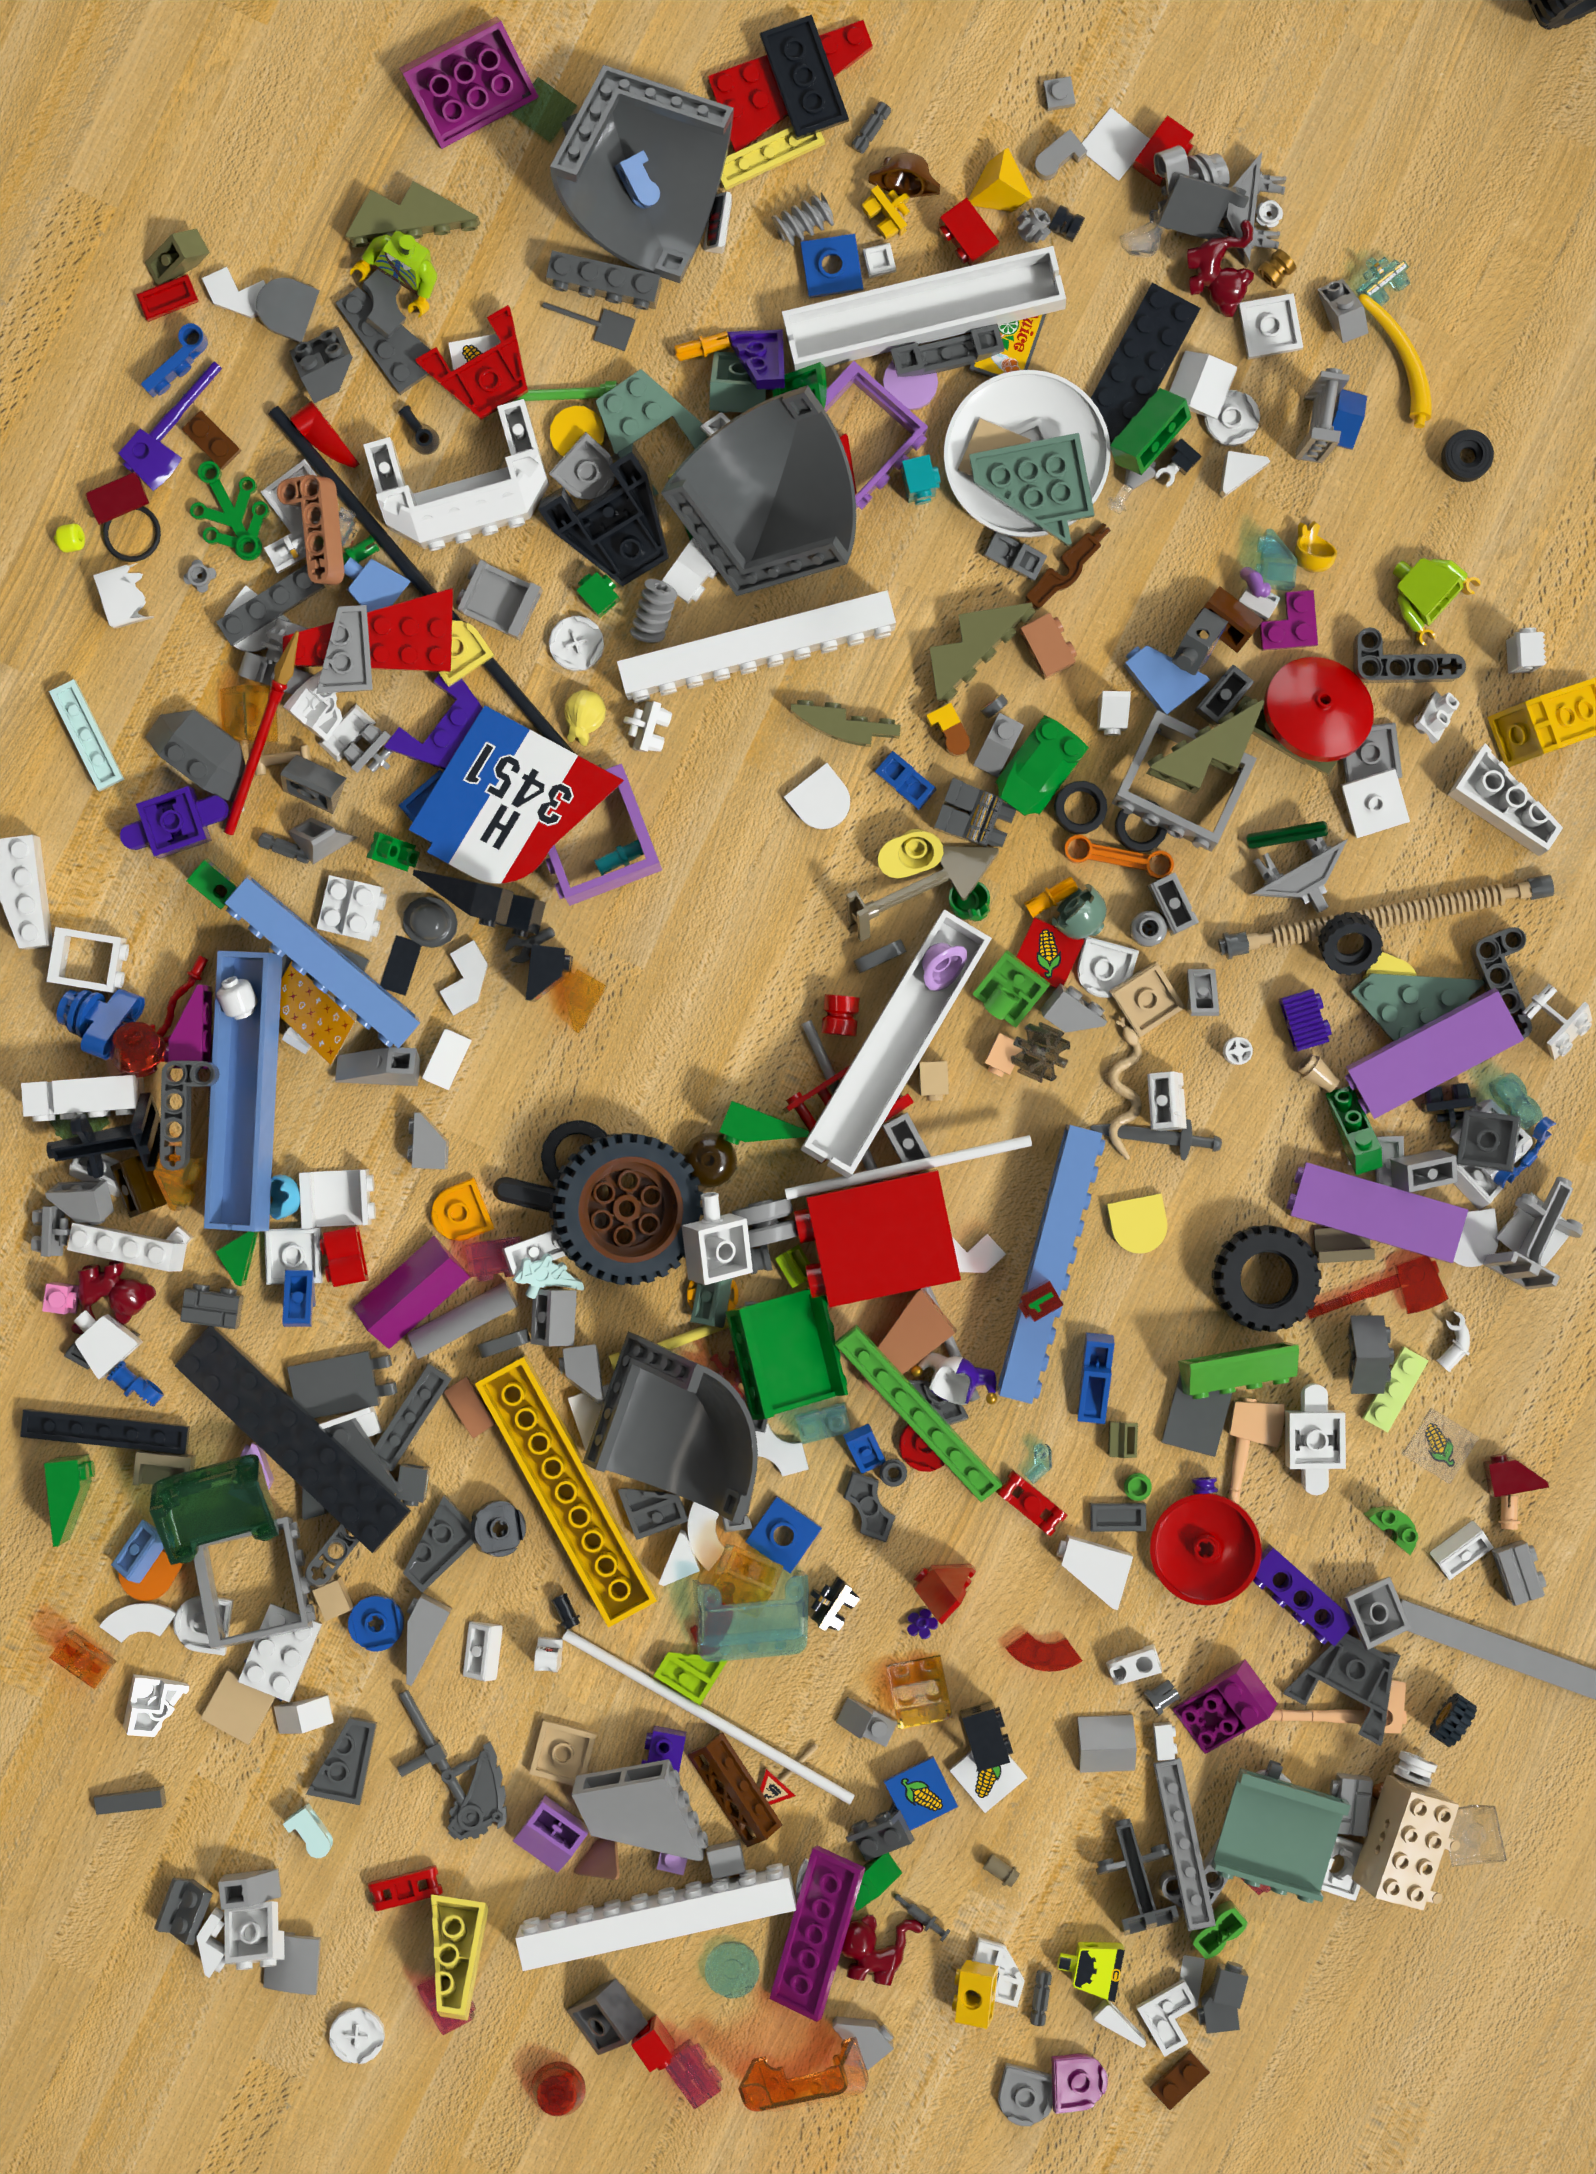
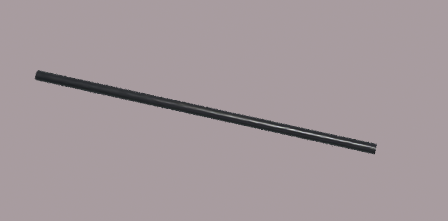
M279 406L274 407L268 413L269 417L321 477L333 480L339 499L422 596L437 593L435 588L311 443L301 434ZM452 611V620L462 621L458 617V615L454 611ZM493 657L482 664L543 737L576 754Z

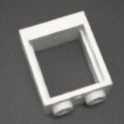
M55 927L46 982L115 993L124 984L125 973L121 972L123 961H126L128 958L129 945L126 944L125 938ZM71 937L113 944L107 984L64 978Z

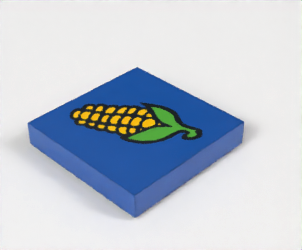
M934 1756L884 1780L898 1811H901L910 1831L958 1807Z

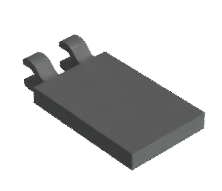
M370 1350L287 1367L293 1399L312 1418L379 1406V1397L398 1393L396 1382L377 1385L374 1374L376 1369L392 1366L391 1356L371 1358Z

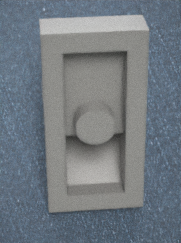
M1188 969L1187 985L1189 998L1187 1013L1190 1016H1219L1215 969Z
M847 1697L836 1723L860 1739L865 1737L886 1747L898 1720Z

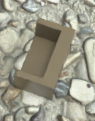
M139 1450L135 1456L133 1485L139 1486L143 1483L181 1487L182 1490L189 1491L193 1488L196 1455Z

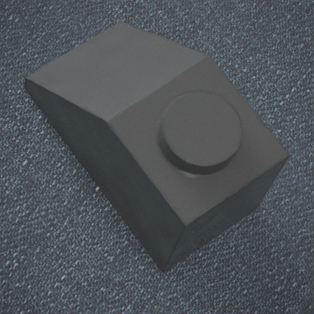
M1211 1985L1201 1997V2008H1197L1199 2025L1204 2026L1207 2034L1240 2030L1238 2009L1213 2002L1210 1996Z

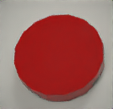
M907 1424L899 1439V1449L905 1462L910 1467L923 1472L935 1471L944 1466L945 1463Z

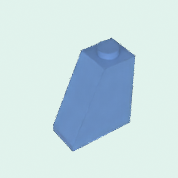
M1148 645L1142 650L1137 646L1125 656L1128 661L1125 662L1123 667L1157 710L1166 715L1210 681L1206 675L1200 672L1196 675H1191L1181 670L1172 663L1173 658Z

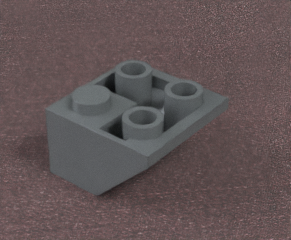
M339 327L333 330H326L320 336L308 342L299 343L294 349L289 351L299 376L314 403L339 392L353 358Z

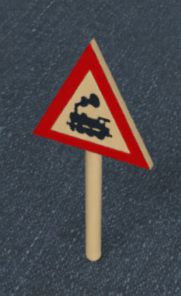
M814 1744L797 1762L803 1764L818 1749V1745ZM766 1768L760 1790L770 1805L796 1796L783 1784L794 1772L788 1770L778 1779Z

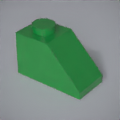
M890 1853L873 1858L863 1865L865 1872L854 1906L857 1911L879 1897L902 1874L901 1869Z

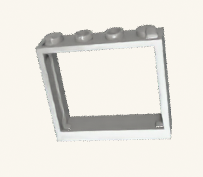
M1157 710L1145 731L1112 804L1124 809L1123 813H1133L1141 817L1150 826H1160L1166 829L1171 836L1179 839L1184 838L1192 842L1194 847H1202L1212 852L1221 838L1257 758L1244 752L1239 767L1236 770L1240 774L1213 832L1196 825L1128 791L1155 733L1176 743L1183 740L1189 743L1196 739L1195 734L1200 731Z
M283 1517L190 1539L210 1649L225 1648L313 1627L312 1621L316 1620L313 1604L308 1602L307 1593H310L311 1590L302 1571V1566L305 1565L303 1550H298L297 1545L300 1531L297 1522H293L292 1518ZM284 1529L301 1620L225 1638L208 1546Z

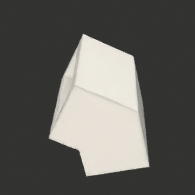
M1247 586L1239 601L1267 621L1276 608L1280 597L1270 592L1266 598L1261 596L1257 598L1252 595Z

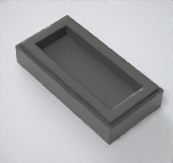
M1090 1503V1531H1146V1503Z

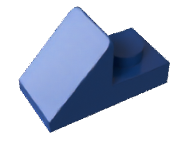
M285 1270L282 1324L284 1327H312V1309L316 1306L313 1270Z
M869 1424L855 1428L843 1435L861 1474L881 1466L886 1461Z

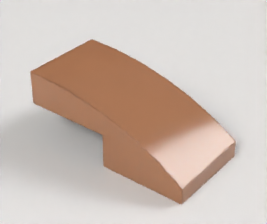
M468 1376L444 1391L456 1414L473 1439L496 1424L490 1411L481 1400L482 1397Z

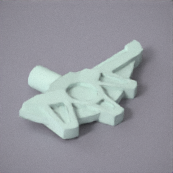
M548 1253L544 1254L540 1260L531 1262L529 1257L522 1259L520 1270L512 1279L516 1283H528L529 1287L525 1295L532 1299L536 1298L540 1287L560 1286L584 1290V1285L580 1279L573 1277L566 1271L567 1266L565 1263L561 1262L558 1265L553 1263V1257Z

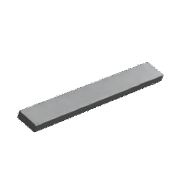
M1400 1599L1411 1627L1407 1631L1596 1700L1595 1669Z

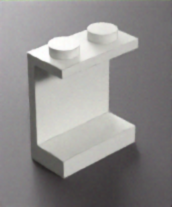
M369 1169L299 1173L302 1228L371 1225V1219L376 1218L375 1202L370 1201V1191H374V1176L369 1175Z

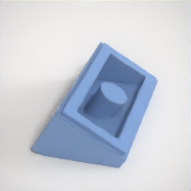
M142 1519L111 1566L128 1581L140 1583L170 1538Z

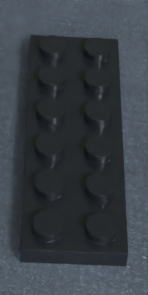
M1153 282L1091 397L1106 424L1110 445L1115 437L1120 435L1126 428L1130 420L1145 406L1148 399L1157 392L1201 309Z

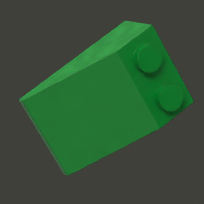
M731 1101L719 1132L725 1134L723 1140L739 1145L740 1141L756 1142L808 1137L810 1131Z
M89 1454L57 1457L44 1463L53 1547H58L71 1539L92 1483V1477L95 1476V1465L93 1460L90 1461Z

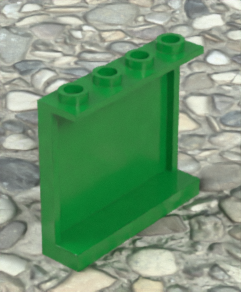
M805 1289L725 1312L752 1420L768 1419L778 1413L835 1396L848 1395L847 1379L843 1374L840 1351L835 1345L834 1325L830 1320L826 1295L812 1298L810 1289Z

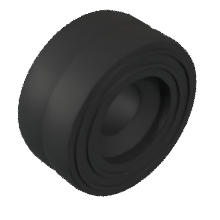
M1471 429L1455 433L1445 443L1441 453V462L1445 472L1451 478L1460 482H1471L1482 477L1489 470L1494 459V449L1488 437L1479 431ZM1468 448L1474 452L1475 459L1472 463H1465L1461 460L1460 452L1462 449Z

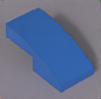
M894 751L875 770L877 775L917 810H920L937 790L935 786L916 772L910 764Z

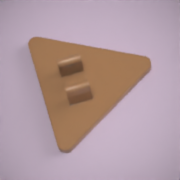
M599 1838L577 1865L574 1872L582 1876L618 1880L620 1871L617 1842Z

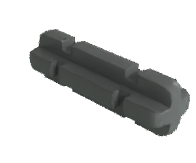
M880 101L877 104L874 114L871 113L859 131L860 135H857L853 140L852 148L861 154L866 151L869 141L872 142L884 124L883 120H886L890 115L891 108L886 103Z
M267 833L261 834L258 841L259 847L267 850L272 849L273 852L291 859L297 858V861L305 864L309 863L310 860L297 844L278 837L274 839V836Z
M1038 1970L1036 1974L1037 1985L1034 1988L1032 2009L1034 2011H1031L1030 2022L1035 2026H1044L1046 2022L1045 2011L1048 2008L1050 1993L1048 1985H1051L1052 1979L1051 1972Z

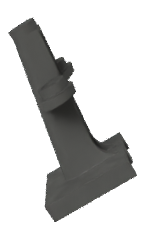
M1130 1818L1115 1822L1125 1861L1114 1863L1113 1858L1097 1862L1098 1868H1096L1097 1875L1127 1868L1139 1915L1122 1920L1124 1935L1178 1922L1179 1915L1176 1905L1156 1910L1143 1865L1144 1863L1172 1855L1171 1849H1168L1166 1844H1161L1150 1848V1854L1141 1856Z

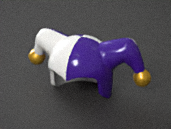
M932 1352L924 1357L919 1365L911 1369L913 1376L919 1377L922 1375L923 1370L931 1367L934 1370V1374L929 1387L930 1391L948 1402L967 1405L976 1387L985 1385L988 1390L986 1395L988 1404L993 1405L998 1400L995 1372L991 1369L974 1367L969 1360L963 1357H945Z

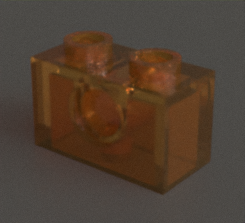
M73 1630L64 1635L49 1657L94 1690L102 1684L117 1662Z

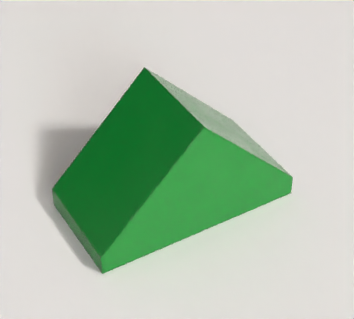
M248 1231L215 1251L235 1285H246L258 1232Z

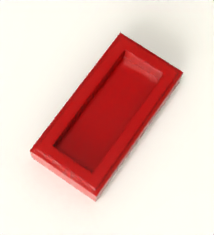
M188 274L136 294L148 322L199 302Z

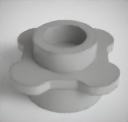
M194 560L188 573L184 575V582L188 585H194L199 592L204 593L208 590L210 581L216 578L217 573L214 568L204 566L201 560ZM198 574H202L203 577L199 579Z

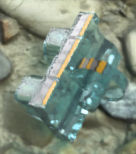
M1371 257L1366 261L1368 270L1362 274L1364 279L1368 281L1360 286L1356 292L1359 296L1361 294L1368 295L1382 306L1390 299L1384 290L1386 285L1390 283L1395 291H1400L1410 284V280L1405 272L1409 266L1404 260L1398 262L1394 259L1389 263L1385 257L1379 261Z

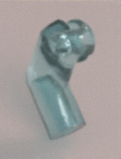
M1039 1443L1034 1447L1035 1465L1025 1473V1476L1033 1484L1052 1468V1451L1044 1443Z

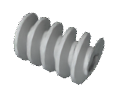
M822 192L821 200L815 195L811 197V205L806 200L802 201L801 210L796 205L792 206V216L786 210L782 211V221L776 215L772 216L773 224L783 243L785 240L788 241L792 246L795 245V235L803 241L805 230L813 236L815 225L821 231L824 230L823 221L825 220L831 226L834 225L832 211Z
M648 579L644 583L647 589H643L641 592L644 598L638 602L641 608H638L635 612L638 618H634L632 623L635 627L630 629V633L640 641L655 643L662 641L666 635L665 631L668 628L671 611L677 599V592L672 586L663 581Z

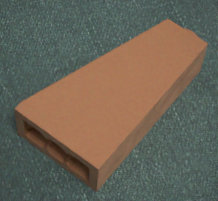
M922 1288L914 1295L878 1348L904 1374L953 1336L957 1329L927 1291ZM864 1376L860 1378L864 1386L870 1392L874 1390L877 1394H879L875 1387Z

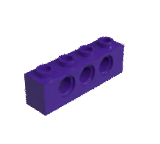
M1270 1544L1262 1552L1261 1564L1253 1582L1262 1590L1267 1586L1274 1593L1271 1598L1282 1608L1286 1604L1295 1611L1292 1616L1303 1626L1306 1623L1310 1624L1315 1629L1312 1634L1324 1645L1329 1641L1335 1646L1354 1625L1352 1617ZM1278 1572L1286 1574V1580L1282 1585L1273 1584V1577ZM1301 1590L1306 1591V1600L1301 1604L1294 1603L1293 1597L1295 1593ZM1319 1609L1327 1610V1618L1322 1622L1314 1620V1615Z

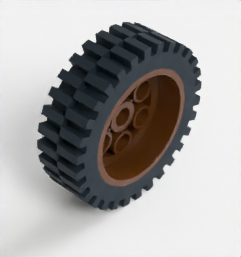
M622 1133L608 1134L607 1137L595 1138L592 1140V1143L582 1145L577 1154L572 1153L568 1158L569 1163L566 1166L562 1165L559 1173H561L559 1180H554L553 1187H556L554 1195L550 1194L549 1202L553 1203V1210H549V1217L553 1218L554 1225H551L552 1231L557 1234L558 1239L556 1241L559 1247L565 1250L564 1254L568 1259L575 1262V1265L587 1272V1274L619 1285H640V1282L650 1283L655 1281V1277L663 1278L668 1275L669 1269H677L681 1265L679 1260L682 1257L685 1258L682 1225L700 1221V1215H704L703 1207L700 1204V1200H702L701 1195L704 1193L698 1190V1185H701L698 1177L690 1175L694 1169L691 1164L683 1160L685 1157L680 1152H675L673 1150L674 1147L667 1143H662L659 1139ZM626 1173H631L634 1179L633 1184L629 1188H624L621 1183V1178ZM601 1185H606L609 1190V1194L604 1200H599L596 1195L597 1188ZM652 1188L656 1193V1198L652 1203L647 1204L644 1200V1193ZM627 1200L631 1204V1211L629 1214L622 1216L619 1212V1205ZM603 1212L606 1216V1223L603 1227L597 1228L594 1224V1217L598 1213ZM650 1216L653 1219V1227L649 1231H644L641 1227V1222L645 1217ZM622 1228H626L629 1237L626 1242L619 1243L616 1238L617 1232Z

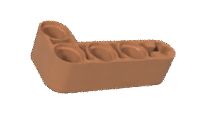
M305 475L281 481L277 488L279 501L283 504L301 507L309 578L312 582L334 586L340 584L344 578V562L335 483L330 478L316 475Z

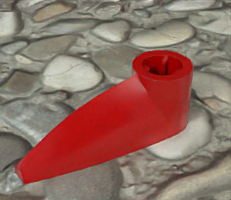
M312 400L290 417L301 434L320 452L352 468L360 465Z

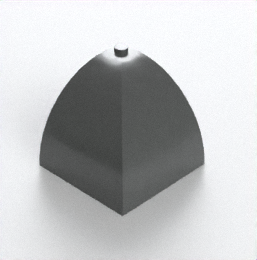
M603 65L550 165L551 178L558 198L575 223L609 253L640 270L658 274L662 278L681 283L701 241L715 202L728 153L734 108ZM643 150L649 159L643 166L650 180L656 183L660 190L659 200L646 209L639 208L633 203L615 168L620 162Z
M808 385L768 399L725 424L701 443L684 460L661 492L736 596L846 565L852 553L856 532V499L850 466L842 442L831 419Z
M628 1331L582 1463L598 1471L605 1472L607 1470L674 1493L705 1506L732 1522L742 1524L744 1515L748 1511V1504L755 1484L758 1462L755 1427L745 1402L736 1389L718 1373Z

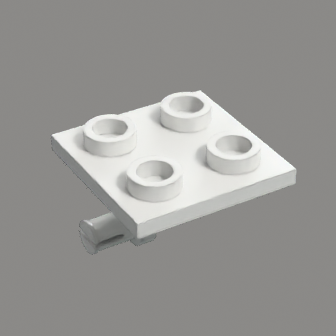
M1547 984L1539 995L1535 994L1531 998L1532 1002L1522 1011V1014L1531 1020L1540 1009H1543L1561 1026L1547 1042L1550 1057L1556 1060L1559 1055L1563 1057L1570 1051L1573 1046L1571 1042L1578 1035L1583 1036L1590 1029L1592 1017L1589 1005L1584 1002L1568 1020L1563 1018L1546 1003L1557 992L1552 985Z

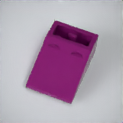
M1246 1659L1223 1671L1173 1708V1711L1204 1754L1269 1719L1278 1703Z

